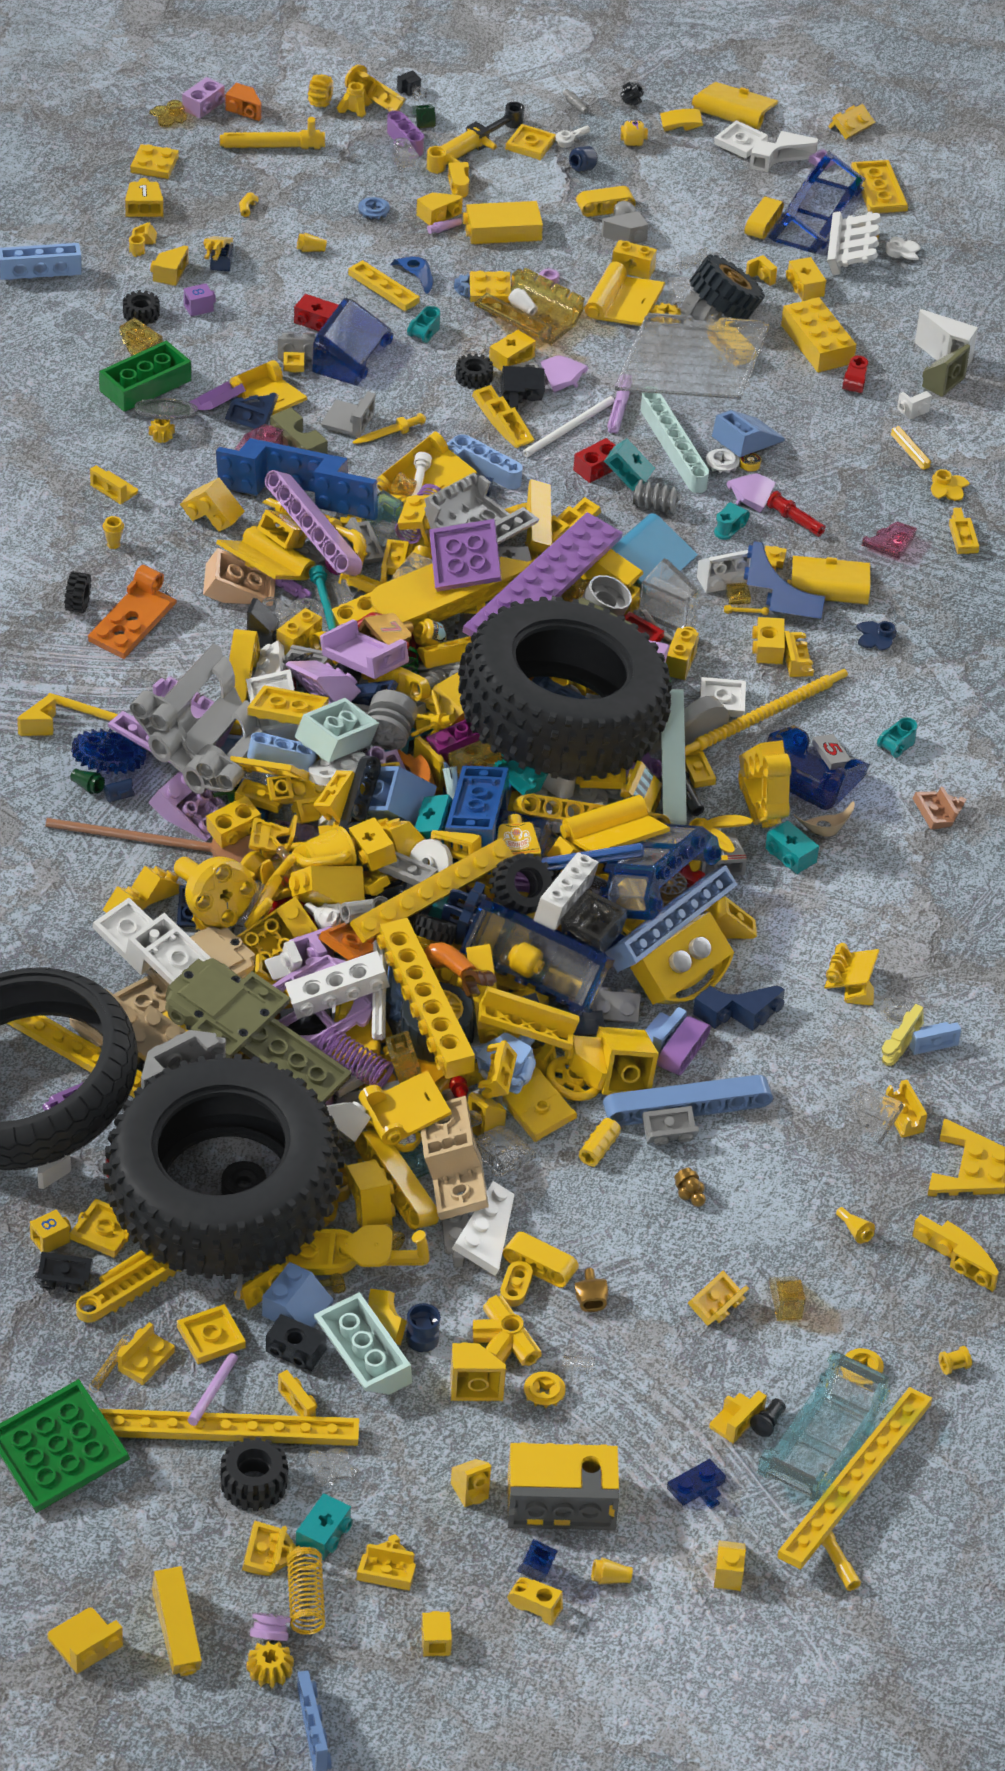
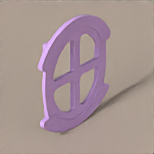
M330 955L307 958L305 960L306 966L286 975L273 984V986L284 992L286 990V982L346 961L333 958ZM373 993L355 999L348 1015L339 1022H334L324 1010L315 1014L327 1029L335 1027L338 1031H342V1034L356 1024L364 1027L372 1016ZM295 1011L278 1021L287 1027L298 1019ZM327 1029L318 1034L299 1036L317 1047L321 1036ZM334 1031L329 1035L325 1043L329 1042Z

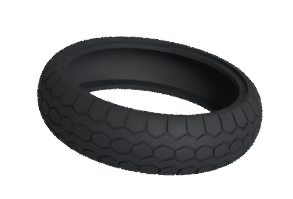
M44 967L21 968L0 973V1026L26 1017L52 1015L81 1021L91 1026L103 1036V1044L98 1061L88 1078L75 1092L59 1104L39 1114L23 1119L0 1122V1170L34 1168L45 1165L47 1162L52 1163L65 1157L64 1155L68 1156L78 1151L82 1146L84 1147L93 1141L112 1123L131 1093L138 1065V1050L134 1029L128 1015L119 1002L106 989L89 978L61 969Z

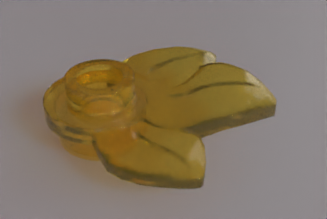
M170 100L167 105H158L149 111L150 115L159 117L158 125L161 127H169L175 122L182 124L187 120V114L184 112L185 108L179 100Z

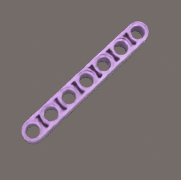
M275 470L270 471L265 477L266 487L334 570L350 576L358 575L362 570L361 559L290 474Z

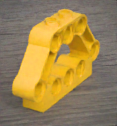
M783 740L759 743L739 755V787L744 795L751 819H753V825L762 824V828L775 827L776 824H781V820L788 817L790 813L789 786L791 763L789 755L784 752Z

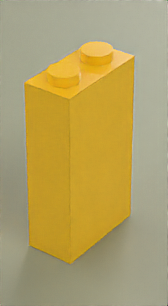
M537 201L466 204V212H463V224H466V236L470 237L471 244L542 241L543 223Z

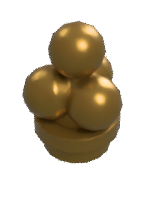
M690 1167L677 1172L674 1179L676 1180L675 1185L679 1190V1197L682 1200L691 1199V1203L696 1207L703 1206L706 1202V1197L703 1194L705 1186L698 1180L697 1172L693 1171Z

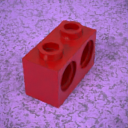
M605 438L575 453L573 471L589 483L613 472L604 460L616 445Z

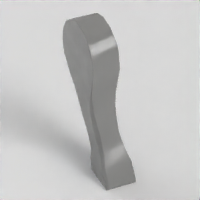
M704 696L698 698L688 707L684 708L685 744H690L697 737L708 734L709 731H713L720 726L722 727L729 722L730 715L728 710L716 697ZM661 732L659 733L658 741L653 743V748L649 752L650 756L661 749Z

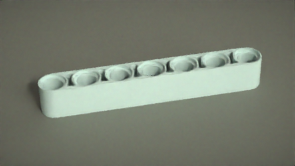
M653 388L645 389L642 392L641 413L689 490L694 493L705 492L709 476L707 466L661 393Z
M672 689L670 691V716L664 731L661 732L663 815H666L671 822L670 832H686L684 689Z

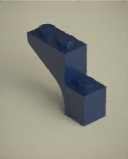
M709 986L695 997L693 1015L714 1029L722 1023H726L732 1017L751 1031H754L759 1025H764L772 1014L779 1012L783 1008L785 989L780 986H771L741 994H727Z

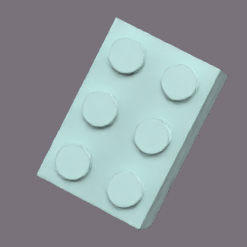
M343 698L303 714L295 738L302 742L305 747L318 754L321 759L329 763L369 746L379 722L348 699Z

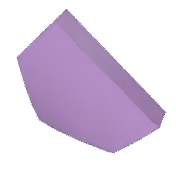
M561 355L540 362L554 393L570 385L577 388V382L581 375L588 370L586 365Z
M755 473L730 480L726 484L729 489L733 490L737 498V505L743 502L760 513L776 482Z

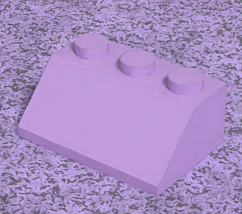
M288 661L285 664L310 694L329 697L330 704L343 698L351 702L361 692L355 685L357 680L351 674L347 673L345 675L343 671L339 668L334 669L329 663L323 664L319 661Z

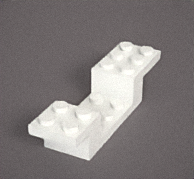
M127 898L93 922L92 928L140 975L153 968L169 984L198 958L201 961L211 958L165 913L152 920L130 898Z

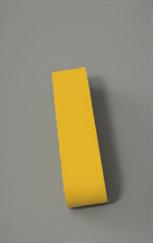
M376 1129L361 1132L354 1142L355 1147L364 1161L376 1159L380 1168L385 1169L387 1180H391L394 1188V1195H391V1201L406 1224L413 1230L436 1225L439 1221L436 1205L395 1145L384 1144Z

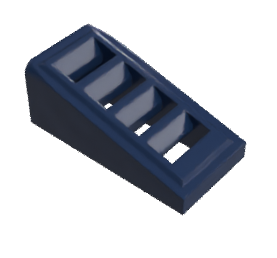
M226 244L224 248H221L217 261L213 260L215 250L212 249L210 270H231L234 244Z

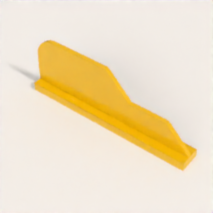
M499 557L502 581L438 592L435 589L433 563L377 586L372 591L371 604L377 613H394L402 623L410 621L413 627L426 618L440 622L493 599L535 559L527 562Z

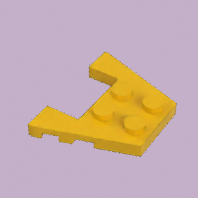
M944 1119L939 1141L964 1146L958 1178L932 1173L927 1196H937V1193H949V1196H958L959 1192H973V1195L1005 1194V1147L948 1119Z

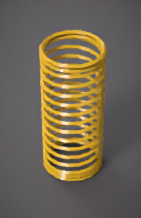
M301 1547L292 1550L287 1556L290 1627L296 1633L310 1635L321 1631L326 1624L322 1555L317 1549ZM302 1554H312L319 1558L318 1560L313 1557H301L291 1562L294 1557ZM303 1559H312L317 1561L316 1563L302 1562L296 1565L293 1564L294 1562ZM303 1564H312L308 1566H299ZM300 1570H304V1571H306V1570H316V1571H314V1572H304V1573H298V1572H297V1571H300ZM301 1575H315V1577L298 1578ZM315 1580L313 1583H298V1581ZM309 1585H315V1586H316V1587H313V1588H298L299 1586H309ZM299 1591H317L314 1593H298ZM300 1596H317L315 1598H298ZM301 1601H317L315 1603H299ZM303 1606H317L316 1608H307V1609H300V1608H299V1607H303ZM303 1616H305V1617L315 1616V1617H317V1618L306 1620V1619H300L299 1617H303ZM321 1619L320 1622L311 1625H304L295 1621L311 1622ZM293 1623L302 1627H313L321 1623L322 1625L315 1629L302 1630L294 1626Z

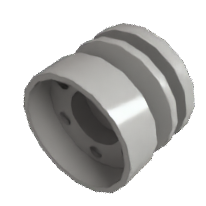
M607 575L593 577L582 596L604 609H610L611 613L617 616H623L632 601L629 589L616 578Z
M395 690L378 691L373 696L367 714L379 722L371 744L379 746L384 750H399L406 746L418 715V707L410 697Z

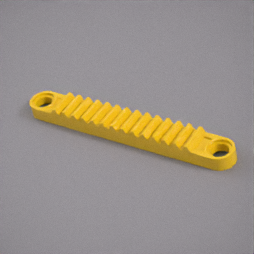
M325 631L314 632L309 636V647L311 649L322 651L319 639L322 634L326 633ZM333 660V664L337 665L338 662ZM398 667L376 679L361 673L362 679L368 680V682L395 680L398 683L395 691L404 693L413 701L426 700L431 693L430 684L427 679L403 667Z
M151 1253L81 1296L76 1302V1315L83 1322H95L112 1311L114 1313L117 1312L120 1306L125 1307L128 1301L133 1302L136 1296L140 1298L143 1292H149L152 1286L157 1287L161 1281L166 1282L169 1276L174 1277L177 1271H182L169 1269V1263L167 1262L159 1264L153 1260L154 1254ZM86 1305H93L94 1307H96V1309L92 1312H85L84 1310H82V1308Z

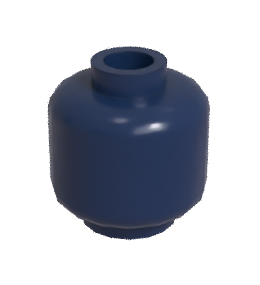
M591 146L576 147L569 154V163L572 169L577 172L592 170L597 164V153Z

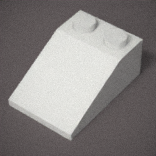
M290 669L246 679L250 703L264 685L295 691ZM256 717L257 726L262 730V733L294 741L298 740L295 738V734L299 725L280 723L276 720L259 719Z

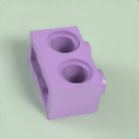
M208 77L204 78L182 94V110L195 117L202 118L224 102L225 86Z

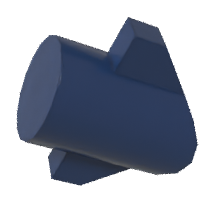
M132 778L104 785L107 801L111 803L135 796L132 789Z

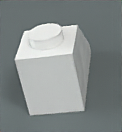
M355 1101L353 1103H339L327 1106L329 1116L332 1115L338 1128L339 1137L346 1142H355L371 1116L365 1113L366 1108Z

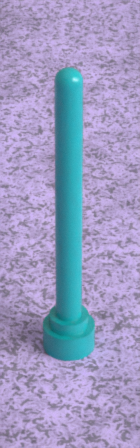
M315 565L310 568L309 576L311 582L317 585L330 631L336 628L337 625L325 585L328 576L324 566Z

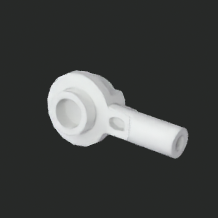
M584 126L572 132L563 130L557 133L555 137L557 145L562 148L571 147L578 137L590 133L589 126Z

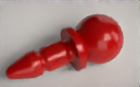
M462 1076L451 1078L449 1089H451L453 1095L456 1098L462 1096L468 1098L466 1079Z

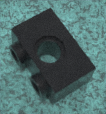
M280 1314L266 1334L265 1352L275 1358H281L293 1363L296 1367L312 1372L326 1351L327 1335L320 1330Z

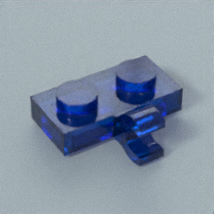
M708 1459L668 1481L667 1489L682 1506L701 1497L710 1509H713L720 1505L716 1498L721 1496V1493L716 1487L726 1482V1475L711 1459Z

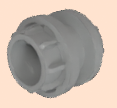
M691 291L680 309L681 315L684 316V321L687 323H691L693 320L697 321V328L701 331L704 328L708 330L716 326L723 313H719L713 306H709L706 300L699 297L700 294Z

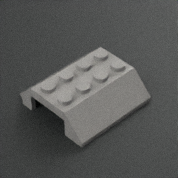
M475 473L424 499L426 503L424 510L431 529L494 519L498 544L539 522V518L524 507L511 514L486 496L491 482L482 475L478 477Z
M189 1030L161 1045L155 1046L147 1053L141 1076V1088L144 1089L148 1085L147 1079L150 1077L159 1078L162 1076L163 1069L167 1067L170 1069L180 1067L179 1062L186 1060L187 1063L198 1062L199 1056H204L205 1060L216 1059V1054H223V1058H226V1039L216 1037V1033Z

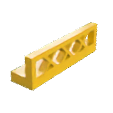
M487 986L479 1004L478 1021L571 1051L573 1047V1034L579 1023V1016Z

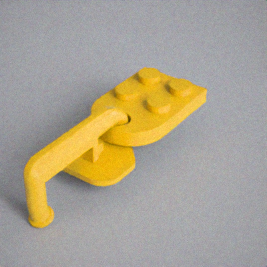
M365 1225L353 1234L343 1229L316 1230L313 1234L315 1239L310 1244L304 1243L300 1247L302 1252L297 1256L290 1254L285 1257L286 1263L282 1264V1268L284 1269L291 1262L312 1272L313 1275H339L350 1271L356 1265L361 1267L422 1266L429 1263L430 1255L426 1233L422 1230L416 1231L412 1235V1241L416 1243L417 1250H392L393 1234L388 1226Z

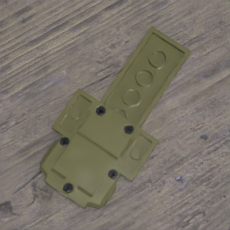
M198 958L167 986L165 1009L168 1012L169 1018L177 1025L185 1024L191 1026L190 1030L216 1033V1037L225 1038L226 1058H232L241 1051L251 1059L254 1056L259 1057L260 1063L265 1062L269 1064L271 1061L277 1063L279 1070L289 1069L293 1072V1078H302L307 1083L306 1088L308 1090L313 1089L318 1094V1103L322 1101L326 1103L351 1078L352 1072L274 1018L289 1004L290 997L253 971L242 979L227 965L220 963L214 958L201 961Z

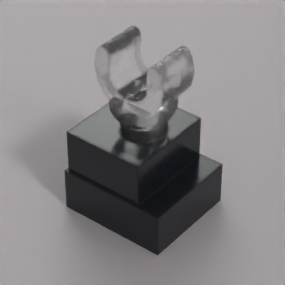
M412 70L397 76L396 90L400 94L414 95L416 101H419L420 95L427 98V90L421 87V78L416 72Z

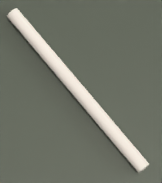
M609 396L523 450V455L526 458L533 455L614 404V398Z

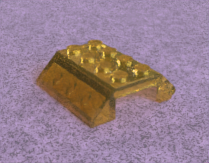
M524 268L523 271L517 269L512 273L511 292L516 288L526 291L538 307L537 312L533 316L489 293L484 294L474 302L476 307L549 345H552L575 327L585 308V297L573 291L570 293L569 289L557 283L554 284L552 280L542 275L538 276V273L528 268Z

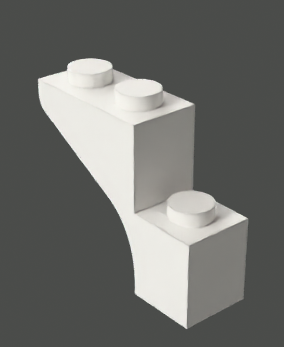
M781 131L776 144L756 140L751 151L749 168L768 172L778 162L809 159L810 155L817 152L819 139Z

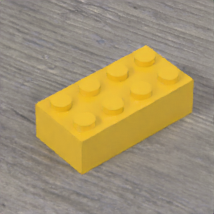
M820 297L783 306L781 326L817 373L849 365L851 357L855 356L857 344Z

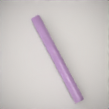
M228 1354L189 1416L188 1423L190 1425H197L238 1360L236 1354Z

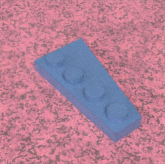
M309 1670L297 1672V1690L313 1771H327L332 1769V1762L327 1748L326 1731L321 1723L320 1704L317 1705L315 1699L318 1697L316 1681H311Z

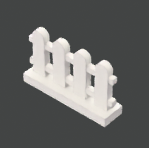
M841 212L833 213L827 259L832 276L840 275L841 266L848 267L849 264L860 262L865 264L877 258L878 254L875 247L879 245V242L875 236L880 233L879 226L876 225L881 222L879 213L867 212L866 215L848 216L846 219L842 218Z

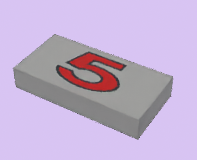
M834 734L813 737V746L830 770L851 767V758Z

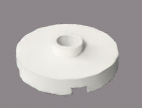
M427 839L417 843L410 854V858L427 865L428 860H430V866L437 868L439 872L453 864L450 849L436 839Z

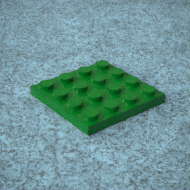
M80 1379L0 1423V1458L35 1513L40 1512L130 1460L128 1452Z

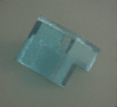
M382 490L377 494L378 517L375 521L365 519V521H369L373 529L382 523L394 529L401 515L403 502Z

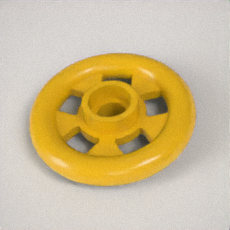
M565 1056L555 1058L546 1068V1079L566 1099L586 1101L596 1097L601 1091L596 1090L585 1082L583 1077L580 1078L573 1073L570 1067L566 1069L565 1065H569ZM555 1072L562 1073V1078H557ZM564 1085H566V1086H568L569 1088H572V1089H574V1090H570V1089L564 1087ZM587 1085L590 1089L585 1091L582 1087Z

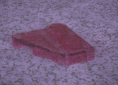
M897 521L887 528L878 530L876 535L871 538L865 536L862 539V546L900 559L916 536L917 528Z

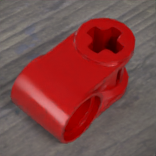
M858 355L851 357L843 380V390L863 393L868 360L865 357Z

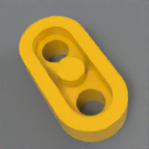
M516 1261L508 1266L500 1288V1296H503L510 1307H516L524 1303L532 1282L533 1269L528 1263L523 1261Z

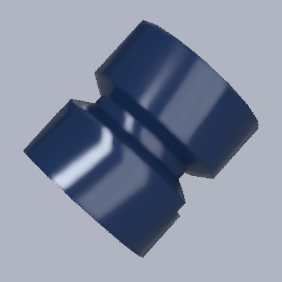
M419 1303L412 1306L407 1313L406 1343L414 1351L429 1352L437 1347L439 1343L441 1317L440 1312L433 1305Z

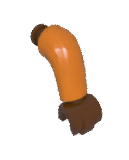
M439 942L432 943L424 949L432 969L446 967L462 979V987L467 997H478L481 994L477 984L493 986L497 981L493 972L489 970H476V967L452 945Z

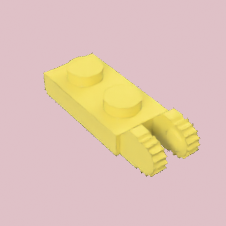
M915 1004L910 1012L907 1011L900 1027L896 1028L892 1033L891 1039L886 1040L884 1045H882V1062L884 1065L892 1066L899 1060L910 1045L913 1032L919 1031L924 1024L922 1006Z

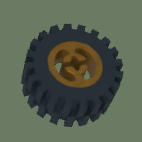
M707 255L689 281L693 290L700 294L699 297L706 300L709 306H713L717 312H722L727 318L731 317L732 320L736 322L738 320L740 323H746L765 298L763 289L758 286L759 284L751 279L752 277L749 274H745L744 270L740 267L737 268L731 261L729 263L725 258H720L718 255Z

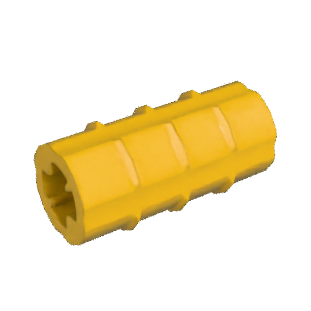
M610 1118L603 1119L580 1149V1160L591 1167L596 1166L604 1158L605 1153L610 1150L611 1145L615 1143V1140L621 1133L620 1125Z

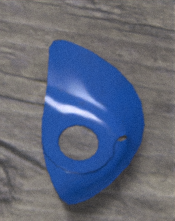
M405 257L392 261L391 266L401 265L407 271L415 274L420 279L426 294L431 291L433 276L426 259L421 257Z

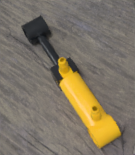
M509 102L505 106L504 117L487 127L475 121L468 125L466 132L441 146L430 147L427 150V170L432 173H442L445 171L446 165L460 162L457 160L458 158L474 149L480 151L488 147L495 150L497 145L489 139L490 133L504 125L513 129L519 128L524 122V105L520 102Z

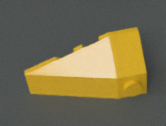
M610 549L579 579H585L589 583L593 577L607 575L616 578L629 588L643 575V571Z

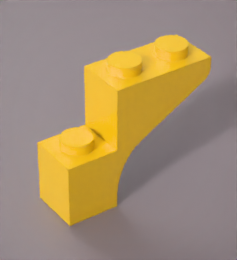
M144 866L132 887H116L104 906L103 911L109 912L127 898H130L137 906L144 910L153 903L179 894V885H185L178 881L179 876L169 870L165 872L157 866L154 869Z

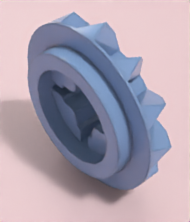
M369 197L363 199L358 204L359 214H363L364 218L370 217L371 220L373 218L378 220L380 217L384 218L390 212L389 203L382 198Z
M467 273L466 276L460 275L459 278L455 279L454 289L458 294L470 297V275Z

